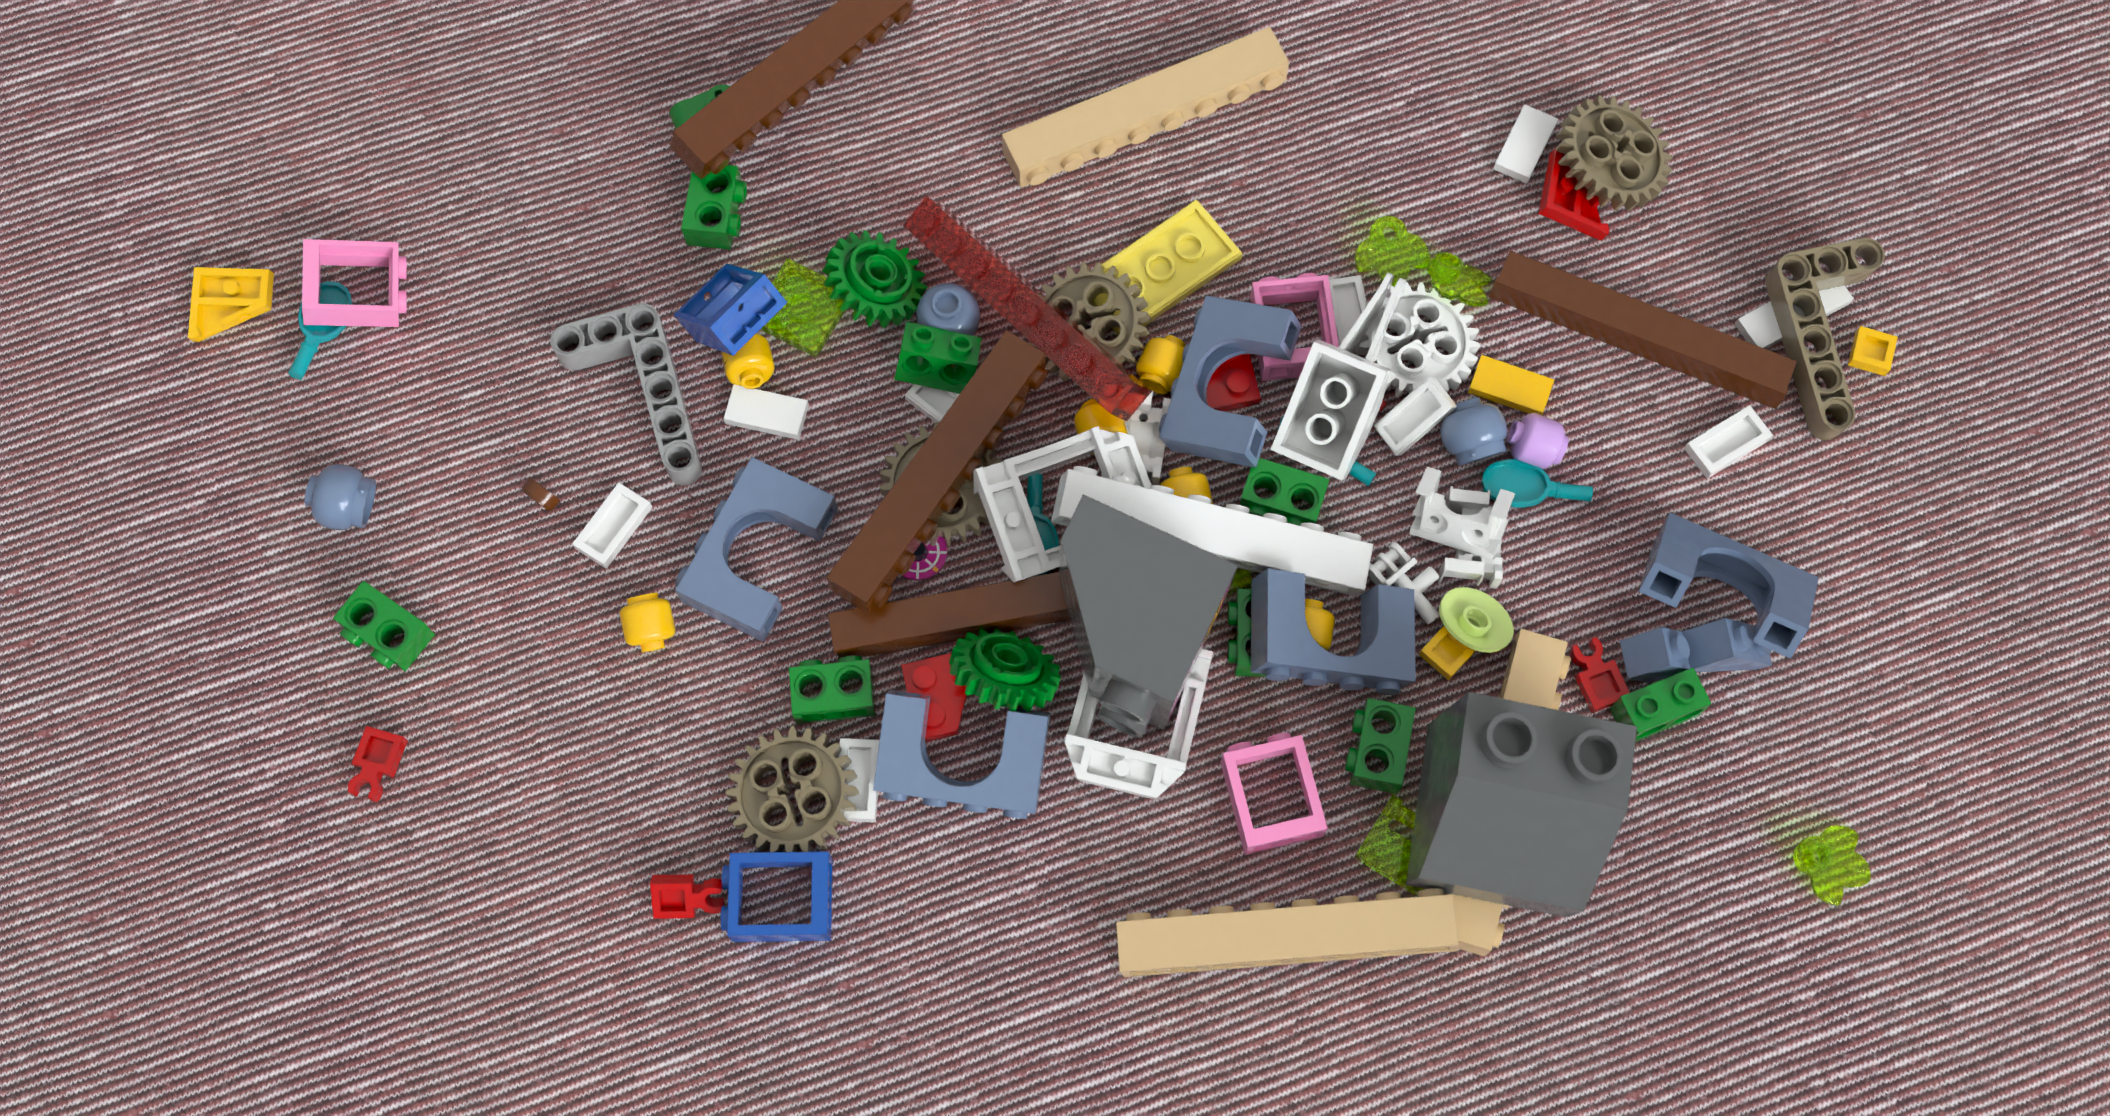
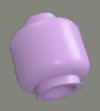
M1530 413L1521 422L1517 420L1513 422L1507 435V442L1511 443V454L1514 459L1546 469L1552 464L1557 465L1562 460L1568 447L1569 438L1565 435V430L1561 423L1537 413Z

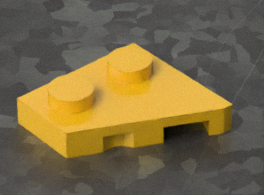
M194 267L188 339L193 342H200L270 311L274 273L269 269Z

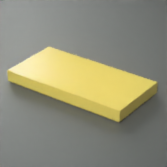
M1196 199L1102 265L1105 269V274L1110 267L1115 266L1119 271L1118 278L1126 273L1132 280L1130 286L1137 284L1142 292L1138 297H1144L1148 302V306L1141 311L1148 312L1151 317V321L1141 324L1145 327L1240 261L1243 253ZM1102 293L1096 296L1093 306L1098 307L1105 304L1109 295ZM1116 310L1112 316L1119 315L1120 310ZM1113 327L1112 329L1119 336L1120 327Z

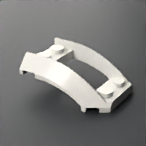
M1097 426L1054 444L974 470V494L979 493L1003 558L1005 566L1001 569L1013 582L1059 568L1061 545L1045 551L1020 479L1094 453L1104 478L1112 479V476H1124L1134 479L1136 486L1150 489L1151 483L1132 435L1121 432L1112 433L1101 430Z
M1201 650L1184 686L1167 758L1089 739L1099 700L1090 695L1084 673L1071 723L1065 738V745L1077 780L1150 799H1157L1185 772L1213 651Z

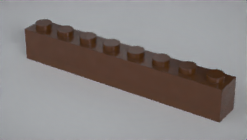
M839 0L674 130L670 148L700 179L710 172L714 175L719 173L729 163V157L737 150L742 153L749 149L757 140L756 135L764 128L768 131L775 128L784 118V112L791 107L794 109L801 107L810 97V91L818 85L821 88L827 86L835 78L836 70L844 64L847 67L853 65L861 57L862 50L869 44L876 46L886 37L889 32L887 29L896 23L900 26L905 23L914 12L912 6L915 0Z
M1005 331L826 578L831 591L869 615L876 605L882 607L892 593L893 587L890 585L898 574L903 576L908 572L916 556L913 553L921 542L927 544L938 528L936 521L944 511L949 513L954 508L960 497L959 489L966 480L971 482L974 479V470L982 467L983 462L981 459L987 450L994 451L1004 436L1002 429L1010 419L1015 421L1020 416L1026 405V400L1024 399L1030 390H1038L1044 382L1048 373L1046 370V354L1011 332Z

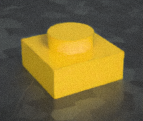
M1860 326L1855 332L1848 366L1886 376L1891 369L1898 337Z
M1443 626L1424 646L1419 655L1449 681L1472 657L1476 650L1457 641Z

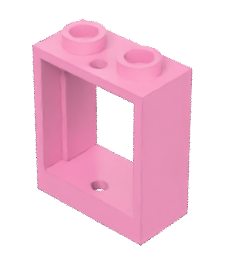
M303 239L302 313L304 325L399 327V313L407 312L406 291H399V279H407L406 257L399 256L398 242ZM321 265L389 267V306L320 304Z
M1304 273L1296 278L1279 279L1272 276L1262 278L1258 282H1252L1250 303L1274 305L1316 301L1322 341L1339 347L1328 275L1317 276L1314 273ZM1311 347L1294 349L1291 361L1258 355L1261 381L1300 377Z
M1288 732L1268 737L1267 743L1252 746L1251 742H1241L1228 747V752L1222 755L1221 766L1245 855L1324 837L1328 828L1302 735L1291 737ZM1293 753L1310 816L1254 829L1237 765Z

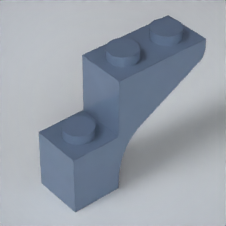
M1728 618L1683 632L1660 627L1620 640L1628 679L1645 683L1668 678L1691 668H1694L1695 672L1766 668L1772 666L1770 657L1772 650L1752 642L1756 628L1755 625Z

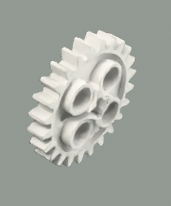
M1406 282L1402 295L1392 313L1387 328L1395 330L1399 336H1391L1385 332L1374 363L1391 369L1386 389L1391 385L1396 387V398H1399L1403 391H1409L1410 394L1428 377L1434 376L1446 392L1449 391V388L1456 391L1462 382L1461 380H1467L1471 373L1470 368H1473L1478 358L1473 354L1477 353L1480 343L1472 340L1476 338L1479 330L1467 328L1474 317L1473 315L1461 316L1460 312L1465 304L1459 303L1455 306L1450 304L1453 296L1452 293H1448L1443 298L1439 297V286H1435L1431 293L1425 292L1423 282L1419 283L1416 291H1412L1410 285ZM1390 286L1380 310L1363 336L1361 343H1359L1355 351L1357 355L1368 354L1394 289L1393 286ZM1418 315L1428 317L1432 323L1422 321ZM1440 329H1445V330H1446V331H1440V332L1435 333V331H1438V330H1440ZM1435 347L1446 349L1449 355L1439 353ZM1399 350V352L1394 353V354H1389V353H1388V352H1394V351ZM1402 360L1412 362L1416 366V368L1411 369L1406 367L1402 363Z

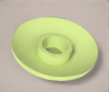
M1459 587L1448 591L1442 598L1439 605L1442 623L1448 632L1463 645L1476 651L1494 653L1506 648L1512 640L1514 628L1509 614L1498 601L1488 594L1473 588Z

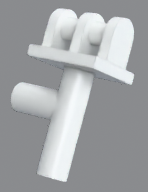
M1393 542L1389 545L1390 551L1386 554L1380 553L1376 557L1377 562L1373 565L1370 563L1368 576L1376 585L1390 586L1394 584L1396 587L1414 589L1415 610L1427 624H1430L1440 614L1422 593L1439 579V575L1432 567H1427L1411 581L1405 573L1418 561L1415 558L1411 559L1399 544ZM1396 560L1401 564L1398 568L1394 564ZM1383 571H1386L1389 575L1387 578L1381 574Z

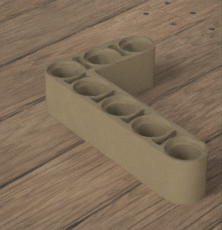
M1860 238L1785 254L1767 272L1765 277L1766 288L1782 335L1786 355L1788 358L1797 361L1792 375L1807 426L1811 434L1820 440L1834 439L1848 429L1854 422L1855 409L1819 291L1860 283L1880 267L1885 258L1884 249L1879 242L1871 238ZM1855 255L1862 257L1866 262V266L1860 264ZM1819 262L1828 266L1830 273L1824 272L1820 268ZM1782 270L1789 271L1793 275L1794 281L1787 279ZM1793 305L1803 309L1805 317L1798 315L1794 311ZM1804 340L1813 344L1816 353L1809 351L1805 347ZM1814 376L1824 380L1826 389L1816 384ZM1825 412L1831 413L1836 418L1837 425H1833L1827 420Z

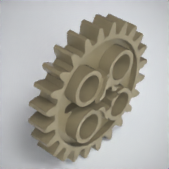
M1600 95L1593 102L1588 98L1580 106L1577 105L1560 124L1562 129L1556 137L1562 142L1556 147V151L1565 154L1559 161V165L1570 167L1565 177H1576L1578 182L1575 185V190L1585 187L1588 190L1586 194L1587 200L1596 195L1599 197L1600 207L1611 201L1614 211H1617L1622 205L1625 206L1627 211H1631L1636 205L1640 208L1662 192L1661 189L1669 182L1666 177L1672 172V168L1666 164L1673 156L1663 152L1670 144L1668 141L1659 140L1658 136L1663 132L1662 128L1652 129L1650 126L1654 118L1651 116L1643 119L1641 117V107H1638L1634 112L1631 111L1629 100H1625L1618 106L1615 96H1611L1605 102Z
M1085 262L1081 263L1080 273H1075L1070 266H1067L1066 278L1062 279L1056 273L1053 274L1056 284L1053 288L1042 284L1041 287L1047 294L1045 298H1033V301L1040 308L1039 311L1028 312V316L1037 324L1027 327V331L1033 336H1038L1030 342V345L1046 354V362H1048L1046 369L1051 374L1059 370V377L1065 382L1072 374L1073 381L1079 386L1082 384L1085 376H1087L1093 386L1097 384L1098 375L1101 374L1108 382H1111V370L1116 369L1124 375L1125 369L1122 363L1127 360L1130 363L1136 364L1137 361L1132 355L1133 350L1143 351L1145 349L1138 339L1139 337L1150 336L1149 330L1141 325L1151 321L1148 312L1141 311L1148 306V302L1144 297H1138L1142 291L1137 284L1130 286L1132 280L1128 274L1125 273L1118 278L1119 271L1115 266L1110 267L1106 274L1100 262L1096 263L1093 272L1090 271ZM1102 293L1109 295L1105 304L1098 307L1093 306L1096 296ZM1073 307L1072 315L1068 319L1058 320V315L1062 309ZM1116 310H1120L1119 315L1112 316ZM1092 318L1093 320L1091 321V328L1086 330V320ZM1120 327V334L1116 339L1105 341V334L1109 329ZM1060 332H1065L1061 338H1058ZM1085 341L1084 349L1079 354L1070 355V348L1075 342Z
M919 426L920 437L917 439L909 433L905 434L906 447L898 443L893 445L897 457H885L886 465L890 469L880 471L881 480L887 482L879 486L881 495H887L930 436L923 426ZM988 449L981 459L983 468L1002 462L1001 458L992 459L995 455V450L991 451ZM974 479L971 482L966 480L959 489L960 497L957 503L962 506V509L956 514L943 512L936 521L938 528L930 540L931 546H935L938 537H944L947 546H951L952 536L958 535L960 540L966 543V531L971 530L979 536L981 535L979 523L983 522L990 525L979 493L974 494Z
M794 726L790 727L788 737H784L777 728L774 729V741L768 742L762 735L758 736L761 748L756 750L747 745L745 749L750 758L747 761L738 758L735 760L742 769L741 773L728 775V778L737 784L736 788L726 790V795L729 798L737 800V802L727 807L731 814L740 815L735 819L733 825L738 830L747 827L742 837L748 843L757 838L755 847L760 852H763L769 845L770 852H782L783 848H785L786 852H797V848H801L803 852H812V844L815 843L823 850H826L827 845L824 838L830 835L832 838L839 840L840 835L835 827L838 824L849 827L851 824L843 815L844 812L857 810L855 804L849 801L848 797L859 795V790L855 786L848 785V783L858 777L854 770H844L852 761L847 755L838 757L842 748L837 742L827 748L829 738L826 734L822 733L814 741V732L808 727L802 737L799 736L798 730ZM784 759L789 761L790 778L798 788L795 791V798L802 814V826H797L795 806L786 796L790 794L791 790L782 766ZM815 760L816 768L811 774L807 776L799 775V767L804 761ZM766 772H777V778L773 785L760 787L761 777ZM819 797L826 799L825 808L820 813H808L809 803L813 799ZM777 809H785V820L778 826L769 825L770 815Z

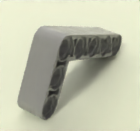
M636 304L557 327L551 335L550 345L560 364L568 370H581L634 355L659 452L670 479L678 485L685 486L695 483L701 476L702 463L666 332L657 310L649 304ZM644 323L653 324L650 327V329L646 331L638 330V328ZM608 333L616 334L609 341H601V338ZM572 343L579 344L578 347L573 351H564V349ZM654 356L662 357L656 364H646ZM671 390V394L663 399L655 398L660 391ZM671 424H681V427L674 433L664 432ZM680 458L691 459L689 464L683 468L673 467L674 463Z

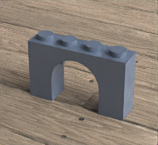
M1206 295L1202 308H1199L1195 315V330L1191 342L1185 346L1183 351V366L1179 378L1174 380L1171 387V402L1168 411L1160 420L1159 438L1171 451L1256 468L1267 436L1266 429L1257 418L1219 411L1209 407L1207 402V386L1214 371L1223 362L1237 355L1255 354L1291 361L1302 325L1292 310Z
M751 457L747 466H742L737 471L732 483L734 489L728 499H723L718 504L713 516L715 522L708 533L704 532L699 537L694 549L696 555L689 567L684 566L680 570L675 581V587H677L675 591L682 603L764 642L783 608L778 596L742 580L729 569L728 556L732 543L743 530L762 522L783 524L820 542L838 507L834 495Z
M1669 513L1653 543L1638 592L1677 608L1693 577H1709L1728 583L1747 596L1757 611L1758 618L1752 642L1791 659L1809 629L1819 577L1673 513Z
M1266 569L1252 579L1251 672L1265 674V678L1272 681H1284L1291 677L1303 679L1304 684L1312 686L1325 685L1327 682L1340 684V688L1344 690H1360L1364 687L1376 688V693L1382 695L1399 694L1402 688L1416 682L1414 589L1378 584L1361 595L1360 643L1353 656L1344 657L1323 649L1315 641L1308 629L1305 618V574Z
M890 690L886 693L873 791L883 792V798L894 801H907V796L923 798V804L935 807H946L947 801L962 803L963 810L977 813H986L987 807L1004 809L1003 815L1011 818L1026 819L1028 813H1036L1050 712L1036 710L1028 712L1022 708H1016V711H1010L1009 709L1007 711L1002 754L997 767L980 779L959 781L949 778L937 770L930 761L926 751L925 736L931 695Z

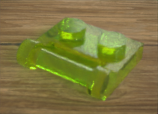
M1393 794L1354 858L1418 897V891L1425 889L1406 885L1412 842L1387 827L1392 818L1413 830L1416 813L1402 805L1403 800Z

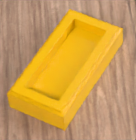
M1481 355L1468 393L1528 414L1537 413L1543 415L1554 379Z

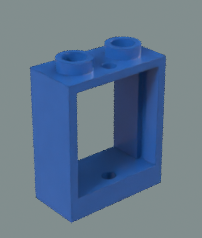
M726 263L674 316L697 343L734 356L787 301L765 274ZM709 292L710 298L705 301L704 294Z
M829 851L730 853L729 865H723L722 887L723 890H728V906H722L721 930L727 931V936L732 942L831 941L833 859ZM812 867L811 924L742 925L743 868Z

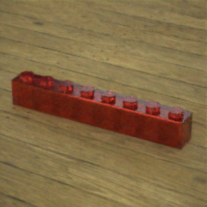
M926 196L903 224L909 232L1039 350L1044 352L1050 360L1110 414L1128 421L1152 392L946 207Z

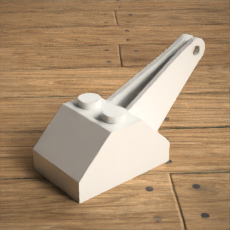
M1390 273L1386 274L1379 289L1339 347L1319 339L1313 342L1271 447L1272 451L1337 479L1344 480L1347 477L1368 438L1384 398L1391 369L1374 362L1392 313L1404 290L1405 279L1400 278L1391 293L1366 359L1353 353L1380 310L1394 278V275Z

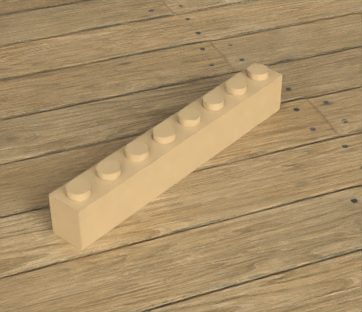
M1267 27L1003 133V154L1020 188L1030 184L1039 185L1054 174L1062 171L1070 172L1076 170L1086 161L1096 157H1108L1118 148L1131 143L1140 144L1151 135L1163 130L1171 131L1177 129L1187 120L1197 116H1209L1217 108L1229 103H1241L1249 98L1250 95L1261 90H1273L1286 81L1289 60L1271 27Z
M1520 629L1513 640L1499 698L1558 710L1562 694L1556 692L1558 680L1565 679L1571 657L1565 655L1568 642ZM1453 895L1459 942L1458 949L1485 957L1492 950V947L1498 948L1501 943L1505 924L1499 923L1502 907L1508 909L1509 906Z
M1443 889L1418 891V897L1401 898V893L1386 892L1377 894L1374 901L1359 902V896H1340L1334 898V904L1317 905L1316 899H1301L1292 901V907L1275 908V903L1263 902L1251 904V911L1234 912L1233 906H1216L1209 908V914L1192 915V910L1178 909L1168 911V917L1151 919V913H1132L1126 915V921H1116L1119 970L1123 977L1458 951L1459 946L1453 894L1444 895Z

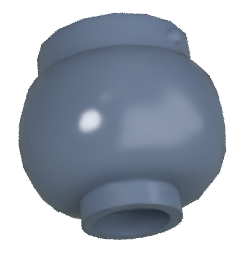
M954 283L938 284L928 289L920 298L916 310L917 324L971 336L976 333L981 318L980 307L973 293L965 287Z
M1480 397L1457 403V408L1452 411V414L1446 416L1441 423V440L1446 450L1450 454L1455 455L1458 466L1486 459L1507 451L1504 439L1507 436V424L1503 413L1497 406L1491 403L1482 404Z
M334 464L322 469L319 476L312 475L310 477L305 493V506L311 507L313 518L323 527L332 530H346L352 526L365 528L374 504L376 480L364 477L359 469L349 465Z

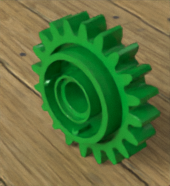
M864 230L859 238L853 232L849 233L846 240L839 238L825 258L827 262L822 272L828 275L823 283L824 286L834 288L829 296L830 299L843 300L840 311L851 308L854 311L852 315L854 321L858 320L861 315H864L867 326L871 327L875 319H878L882 328H886L890 321L896 326H900L904 318L907 320L911 319L927 286L920 283L925 273L914 270L919 260H908L906 258L909 248L897 250V239L893 238L887 244L884 242L881 232L877 234L874 240L871 239L867 230Z
M979 629L978 636L967 632L965 639H957L956 646L953 647L949 660L951 665L949 674L956 676L955 685H967L964 694H975L979 697V703L988 702L993 704L997 710L1002 706L1008 707L1010 711H1016L1018 706H1022L1023 709L1031 712L1033 704L1043 708L1046 701L1053 700L1061 676L1058 674L1060 665L1053 664L1054 656L1042 654L1043 645H1033L1029 637L1020 640L1013 631L1008 634L1001 633L999 629H995L994 633L988 634L985 630Z

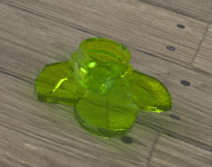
M1383 216L1377 219L1371 226L1369 238L1358 245L1355 253V264L1357 272H1368L1376 268L1382 281L1387 273L1393 274L1394 278L1391 286L1395 287L1400 278L1407 279L1410 267L1427 269L1430 265V255L1422 238L1407 232L1405 224L1399 218ZM1384 228L1394 230V240H1388L1384 237Z
M1446 252L1437 253L1435 258L1429 261L1427 272L1432 278L1431 285L1442 297L1449 300L1458 298L1462 303L1469 306L1482 307L1488 305L1489 299L1481 286L1487 285L1492 281L1489 275L1476 267L1464 265L1460 258Z
M1836 825L1827 827L1820 836H1810L1802 839L1794 851L1795 865L1801 872L1810 876L1813 892L1822 901L1834 906H1839L1842 902L1843 887H1861L1871 880L1868 863L1860 854L1854 852L1859 834L1847 826ZM1815 851L1818 854L1819 862L1815 858Z

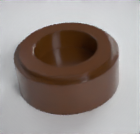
M530 477L521 487V491L549 512L553 511L561 502Z

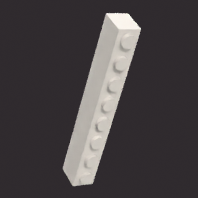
M1075 466L1073 470L1068 469L1060 477L1052 523L1068 526L1084 494L1238 565L1237 568L1262 573L1268 568L1304 573L1305 584L1348 595H1355L1366 588L1373 544L1361 541L1362 537L1358 534L1339 532L1338 535L1324 532V527L1318 524L1301 523V526L1286 523L1287 518L1278 514L1265 513L1261 517L1249 514L1250 509L1242 505L1227 504L1225 508L1211 504L1212 500L1205 496L1188 495V498L1173 495V489L1160 485H1151L1150 489L1136 486L1134 479L1124 476H1112V479L1097 476L1096 470L1083 466Z

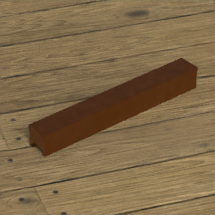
M1511 250L1489 295L1491 299L1774 409L1786 397L1788 393L1787 387L1797 363L1796 360Z
M1059 572L1033 576L1017 582L1010 580L888 602L882 607L876 605L870 615L859 608L828 613L834 653H837L838 659L845 656H860L863 658L957 641L958 638L965 639L967 632L978 636L979 629H983L990 634L994 633L995 629L1007 632L1070 620L1059 579Z

